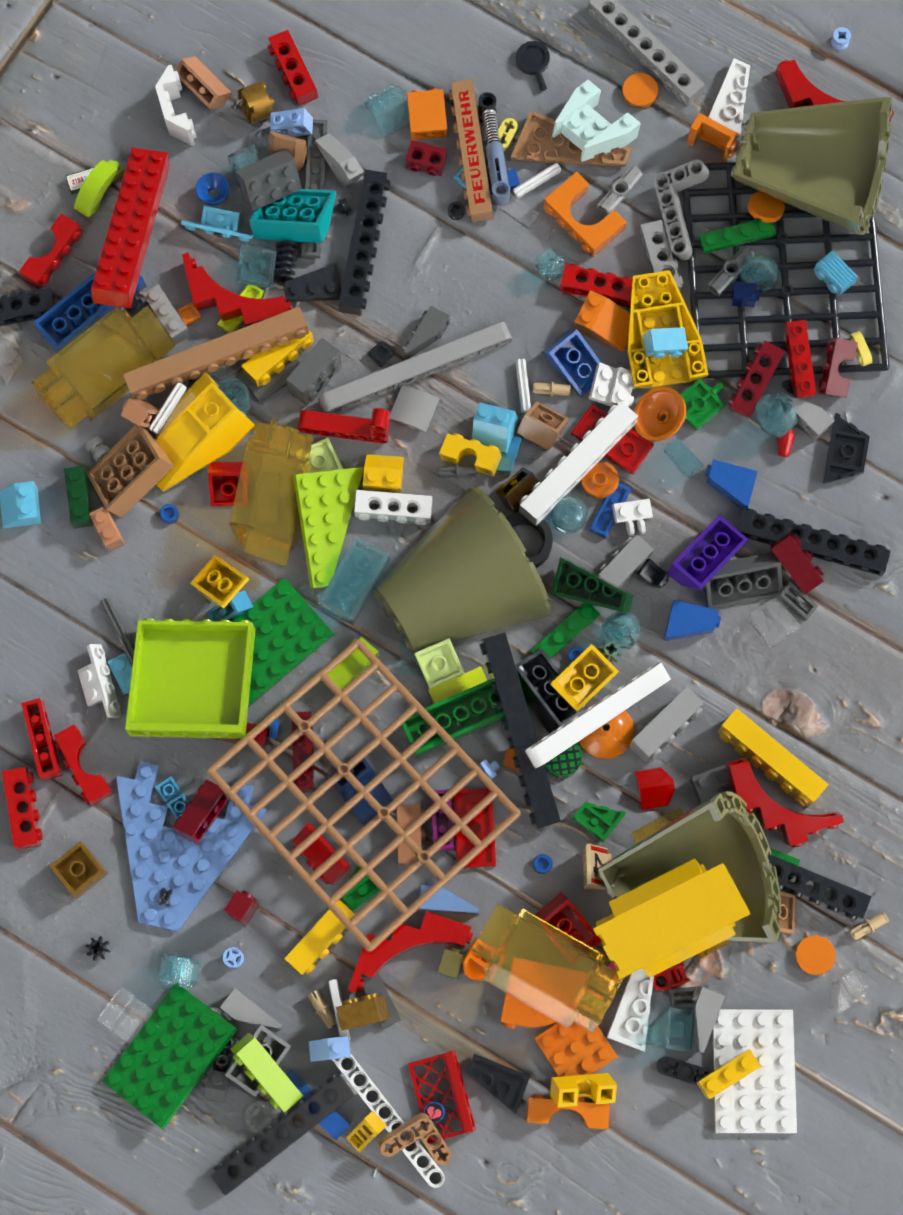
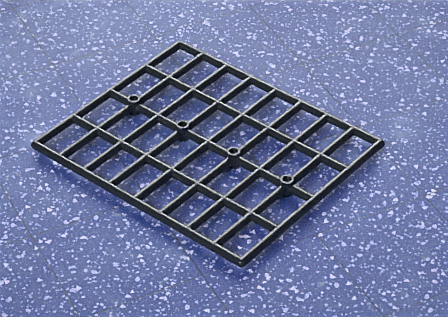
M736 162L703 163L709 171L726 170L728 188H686L682 190L684 219L693 251L692 256L687 259L691 315L699 334L700 326L739 324L740 343L703 345L704 352L741 351L742 369L708 371V376L700 379L744 377L746 375L745 367L749 362L748 350H755L757 344L762 343H748L746 324L785 322L786 324L787 322L801 320H831L833 338H840L839 320L877 318L879 337L864 339L867 345H880L882 364H869L862 367L860 364L843 365L842 361L838 366V372L889 370L875 215L873 219L870 218L869 233L864 235H831L830 222L822 219L823 235L788 237L784 231V218L817 216L803 210L784 211L781 218L776 221L777 237H769L732 247L734 256L740 249V246L776 245L779 248L780 263L748 264L742 272L780 270L782 289L743 290L741 272L735 280L736 291H724L720 296L713 295L711 292H697L696 274L718 273L724 265L695 266L694 248L702 247L700 240L693 241L692 222L730 221L731 226L738 225V220L759 219L758 217L755 219L750 213H737L736 195L754 194L759 191L752 187H735L734 177H731V170L736 165ZM728 195L730 213L691 215L690 197ZM870 241L872 259L842 261L848 267L872 266L874 285L851 286L842 294L875 292L877 311L838 313L837 293H832L828 287L792 288L789 285L788 270L814 269L819 261L787 262L786 244L824 243L826 256L832 251V242ZM727 269L728 272L735 273L733 269ZM829 294L830 313L792 314L790 296ZM780 296L783 300L784 315L745 316L744 298ZM737 298L738 317L699 318L698 300ZM830 339L809 340L810 348L826 347ZM786 341L769 342L781 349H785L787 352ZM812 366L814 374H823L822 366ZM789 367L776 368L772 376L790 375Z

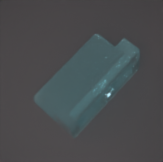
M679 438L672 444L668 443L665 446L664 452L688 479L703 468L704 465Z

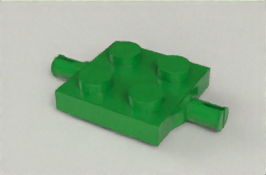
M699 379L681 394L686 405L684 421L690 423L696 431L725 407L717 395L719 391L725 388L724 384L719 382L711 388Z

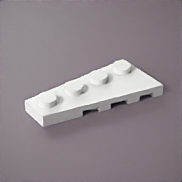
M734 58L708 117L737 132L739 137L742 129L741 124L750 65Z
M642 969L630 974L607 1038L645 1052L654 976L649 978Z

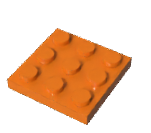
M585 1005L534 1038L558 1077L593 1074L618 1057Z

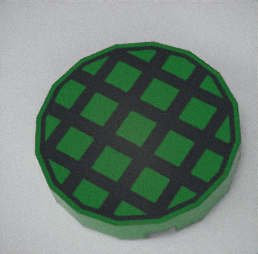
M575 743L544 765L554 776L566 778L573 775L579 769L582 763V753Z

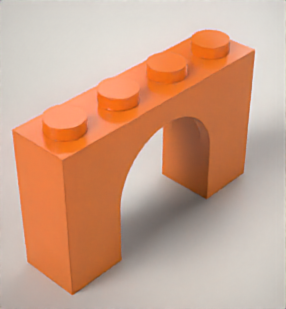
M575 172L544 199V210L548 215H552L556 219L557 224L561 228H565L569 232V236L574 241L577 240L581 244L585 253H590L594 257L626 229L627 222L613 210L597 224L583 225L578 223L572 217L570 208L588 192L589 183L578 172Z

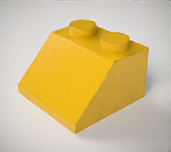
M367 454L364 466L363 490L401 493L404 457Z

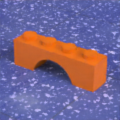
M533 1094V1098L528 1097L526 1122L548 1124L550 1118L556 1112L569 1109L581 1115L587 1128L608 1129L610 1104H595L594 1101L593 1103L585 1102V1098H578L577 1106L558 1108L552 1099H545L543 1094Z

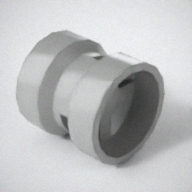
M100 436L92 438L85 445V449L93 454L96 462L111 450L107 445L103 444Z

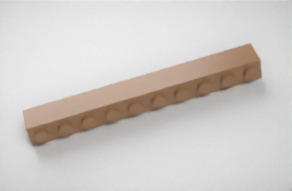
M300 307L124 373L123 376L132 398L143 400L148 395L161 393L166 388L175 386L178 382L182 384L187 380L197 379L205 372L213 373L218 368L231 366L237 361L249 359L257 353H264L278 345L283 346L291 340L301 339L309 334L308 325Z

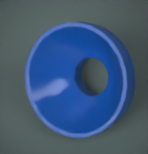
M207 173L197 181L196 193L204 204L211 206L219 205L228 197L229 184L221 174ZM212 189L219 191L216 197H210L208 193Z

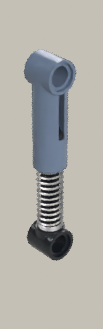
M485 92L480 95L478 103L479 113L483 117L486 137L485 152L492 201L498 206H504L510 200V186L503 144L499 140V129L496 120L497 99L493 93ZM496 171H499L500 181H498Z

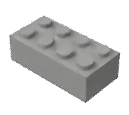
M687 686L631 741L629 747L645 763L648 760L654 761L662 751L661 748H667L674 741V735L676 733L680 735L687 728L689 720L693 722L699 717L703 711L701 707L704 702Z

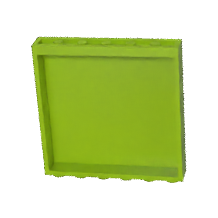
M150 618L138 620L125 726L128 735L139 737L242 739L246 735L255 641V627L253 623L247 620H240L239 622H231L229 620L212 622L207 619L201 621L183 619L182 621H174L172 619L155 621Z

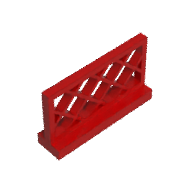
M456 1050L408 1063L420 1113H424L426 1105L432 1102L430 1099L435 1090L445 1095L441 1102L442 1105H444L447 1098L455 1102L456 1107L452 1113L445 1109V1113L450 1115L446 1125L444 1126L439 1122L435 1123L443 1128L440 1134L443 1139L477 1130ZM443 1058L445 1063L442 1073L432 1068L435 1061ZM421 1064L428 1068L423 1078L415 1074L414 1066ZM430 1070L440 1075L435 1086L425 1080ZM442 1077L450 1082V1088L447 1093L437 1088ZM423 1083L433 1088L428 1098L420 1093ZM452 1118L460 1121L462 1130L454 1132L448 1128ZM428 1137V1143L435 1142L437 1137Z

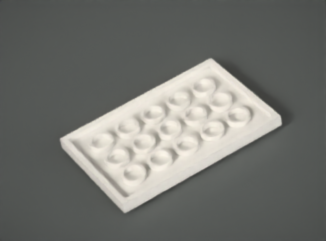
M720 1009L712 1030L713 1071L722 1067L747 1049L752 1051L761 1067L714 1096L715 1133H797L793 1010Z

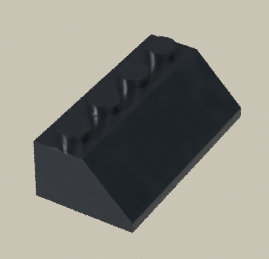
M543 649L538 650L515 665L526 703L549 734L587 709L584 705L576 712L550 685L561 673Z

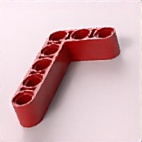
M374 408L371 419L302 410L299 414L297 430L306 434L384 444L388 443L391 426L390 412L383 408Z

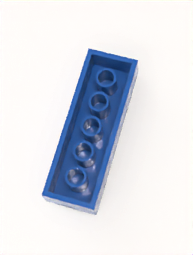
M95 273L33 322L37 331L60 356H63L121 308L93 303L91 287ZM141 275L139 276L135 296L146 287Z

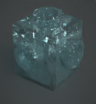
M551 248L536 258V267L542 278L546 277L550 282L563 275L565 262Z

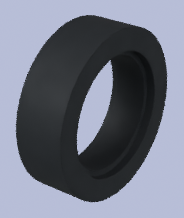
M520 512L506 517L512 528L517 525H530L541 534L543 544L540 551L536 555L529 557L530 563L533 562L536 568L541 566L548 559L553 543L552 531L548 523L543 519L535 526Z

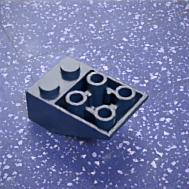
M365 758L350 770L363 786L377 776ZM336 770L334 773H332L331 775H329V778H330L333 774H335L338 770ZM341 778L334 784L346 802L358 793L346 778ZM382 782L369 792L382 807H386L393 801V798ZM364 798L351 808L363 826L378 814Z

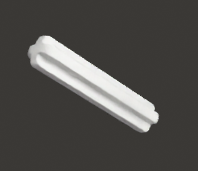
M554 163L514 188L513 194L516 198L522 197L561 172L558 163Z
M517 359L515 364L521 412L526 413L531 408L526 360Z
M176 383L149 426L152 432L158 434L186 391V387L183 384Z

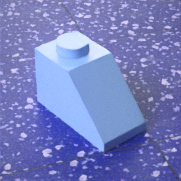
M348 1036L309 1041L311 1062L351 1057Z

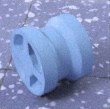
M844 27L837 28L831 39L832 47L836 50L846 49L851 39L850 31Z
M231 947L225 950L223 953L225 965L230 968H238L242 965L244 956L239 949Z

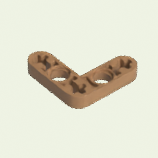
M425 1113L414 1116L383 1136L378 1142V1148L385 1157L395 1155L420 1138L438 1165L447 1164L452 1156L432 1120ZM421 1121L425 1122L426 1125L424 1127L420 1125ZM410 1131V1136L407 1139H401L400 1135L402 1132ZM431 1135L437 1136V1140L434 1143H427L428 1137ZM387 1143L391 1146L390 1149L385 1147ZM440 1147L441 1151L444 1153L443 1157L439 1156L436 1150L437 1148Z

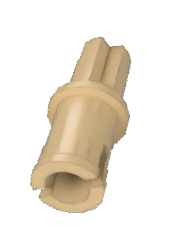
M554 382L552 384L534 383L533 393L551 395V397L553 395L570 396V385L554 384Z
M881 911L870 919H864L865 922L850 930L851 936L858 940L870 932L874 933L875 929L889 922L887 915Z
M314 991V994L310 993L307 998L314 1006L315 1014L320 1016L326 1028L331 1029L336 1026L337 1021L329 1010L330 1006L329 1004L326 1005L319 991Z

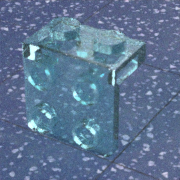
M393 84L383 88L384 92L380 94L375 92L367 96L368 100L364 101L366 108L371 109L383 135H387L410 123L408 102L401 87L393 86Z

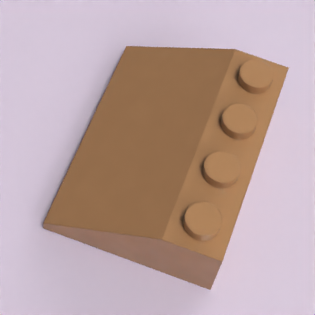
M135 425L86 474L105 508L122 518L174 466L167 454L144 427Z

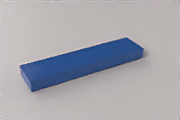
M291 1069L286 1076L303 1095L296 1103L303 1098L307 1101L312 1097L310 1093L313 1089ZM312 1102L311 1110L314 1113H318L320 1105L317 1102ZM336 1111L319 1123L335 1140L350 1126Z

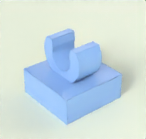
M484 760L478 765L492 781L497 776L495 772L500 768L497 761L489 764L487 760Z

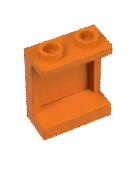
M433 88L429 91L413 90L407 92L411 140L446 138L447 121L443 89Z
M699 113L690 127L687 144L693 147L699 138L723 151L722 162L725 163L728 158L732 159L736 152L735 148L739 142L736 140L738 133Z

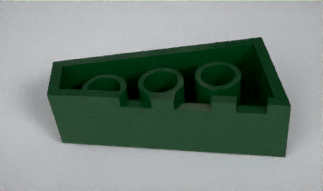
M560 557L551 592L552 595L629 614L633 594L571 560Z

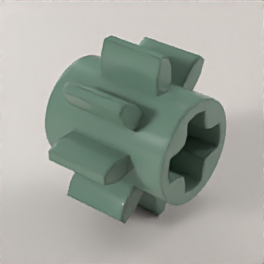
M614 638L612 642H608L605 639V647L600 646L599 650L603 651L602 655L609 662L613 659L617 662V655L622 656L623 654L622 651H619L622 644L617 645ZM610 647L613 648L612 654H608Z

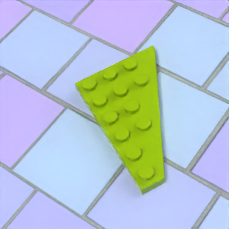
M363 467L293 475L311 589L327 587L332 584L356 499V491L362 478Z

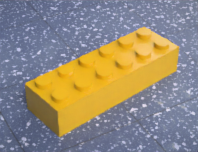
M738 708L733 711L717 732L720 734L719 738L723 742L732 744L735 747L734 750L739 755H745L750 759L749 763L753 767L763 770L766 778L772 782L775 780L780 785L779 788L784 793L793 795L795 802L802 807L806 806L808 808L829 785Z

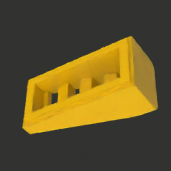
M372 1111L356 1126L346 1139L360 1153L386 1127V1124Z

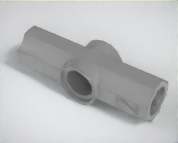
M630 166L620 179L613 183L609 192L597 204V208L603 215L607 216L621 202L626 200L629 192L643 177L640 169L636 166ZM617 189H622L624 192H623V193H619V192H617L616 190H617Z

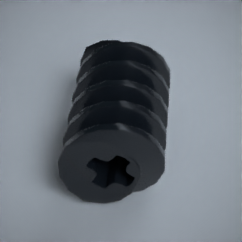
M294 241L277 242L271 274L274 279L286 282L294 279L290 277L295 275V271L291 269L296 268V264L292 262L297 261L294 255L298 254L295 248H299V245Z

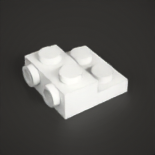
M598 363L589 399L610 407L613 405L617 406L622 401L627 407H630L634 400V396L631 395L632 389H635L631 371L622 367L616 369L603 363Z

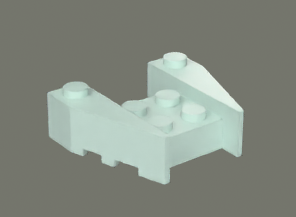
M589 80L575 89L555 121L552 134L554 138L562 133L581 149L580 160L582 162L594 158V155L603 152L606 154L611 152V149L617 147L620 149L627 146L637 138L641 125L628 112L613 124L597 113L593 108L598 105L601 90Z

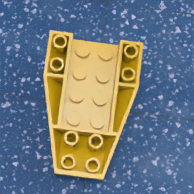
M670 270L633 276L627 352L634 388L654 389L657 387L687 384L708 376L701 336ZM662 328H685L688 349L682 353V356L672 358L671 355H665V357L655 359L654 356H646L643 334L647 331Z
M206 372L182 395L162 429L154 438L174 466L156 484L163 492L229 453L256 426L244 412L240 411L218 388L219 385Z

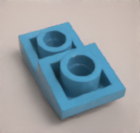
M169 776L157 784L155 788L177 820L183 814L189 802L172 776Z

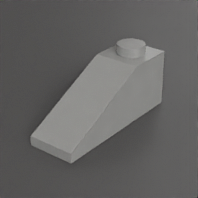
M329 133L314 141L343 188L359 180L364 173L356 158L332 134Z
M783 393L778 396L776 401L815 441L831 428L835 421L832 414L822 407Z
M702 985L699 986V989L696 988L694 990L692 1000H694L693 1010L697 1049L704 1053L725 995Z
M236 988L220 1006L224 1010L221 1014L230 1021L234 1018L237 1021L256 1025L261 1024L276 1029H282L283 1027Z

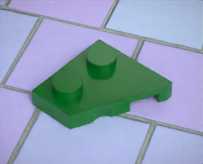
M584 802L572 819L603 843L625 816L626 812L622 810L615 811L609 809V807L596 806L592 803Z
M358 865L354 873L351 874L350 878H352L361 869ZM366 875L342 899L352 912H355L380 893L381 890Z

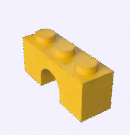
M447 433L439 452L441 460L459 465L465 455L471 454L477 457L474 464L476 471L494 477L502 457L500 450L496 446H485L475 439L467 440L459 434L454 433L451 435Z
M747 1049L696 1083L706 1099L709 1100L761 1066L752 1051Z
M609 1073L552 1077L550 1097L558 1108L577 1106L579 1097L590 1098L595 1104L615 1103L617 1084Z

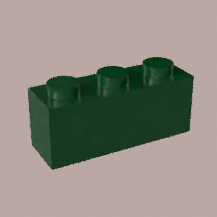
M83 466L64 468L70 522L74 529L93 526L89 516L92 511L87 472Z

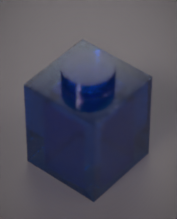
M734 282L732 306L754 307L756 301L760 299V290H757V283Z

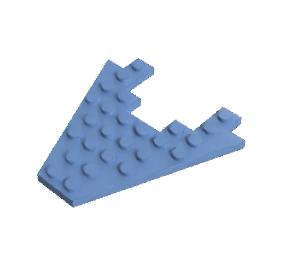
M139 761L135 780L120 776L116 778L138 921L141 924L178 932L255 829V826L230 799L225 819L216 818L198 845L179 836L174 828L164 826L169 808L150 803L159 765ZM245 784L236 794L251 809L253 806L250 805L254 786ZM266 808L261 809L256 814L260 821L267 812ZM162 888H166L167 891L173 890L169 899V907L166 904L159 905V896Z

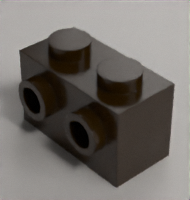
M522 467L496 491V494L507 509L516 513L519 511L521 499L525 495L529 496L533 492V487L539 481L533 472Z

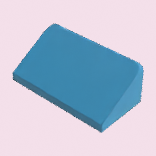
M513 436L508 452H501L502 457L496 472L510 476L522 438Z

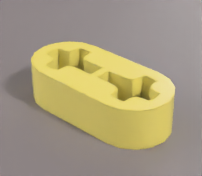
M512 118L505 119L498 130L499 140L501 141L505 137L504 151L509 148L518 129L517 122ZM512 125V129L510 128L508 133H506V126Z
M858 331L850 334V341L858 342L855 355L859 364L862 367L871 364L872 356L862 333Z

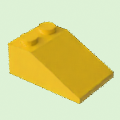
M214 555L190 584L209 601L225 608L247 583L249 578L217 555Z
M591 644L550 685L578 712L619 671Z

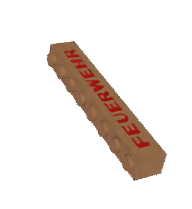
M473 80L451 82L452 89L448 91L450 101L454 100V106H451L452 117H456L457 120L453 124L455 134H459V139H456L457 150H461L462 154L458 156L460 167H464V172H461L462 183H466V188L463 189L464 198L469 201V205H466L467 217L471 216L472 223L491 220L494 217Z

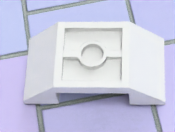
M168 65L155 86L170 136L190 146H194L193 138L197 137L192 119H188L186 113L175 116L171 100L181 98L179 91L182 90L178 72L173 71L172 65Z

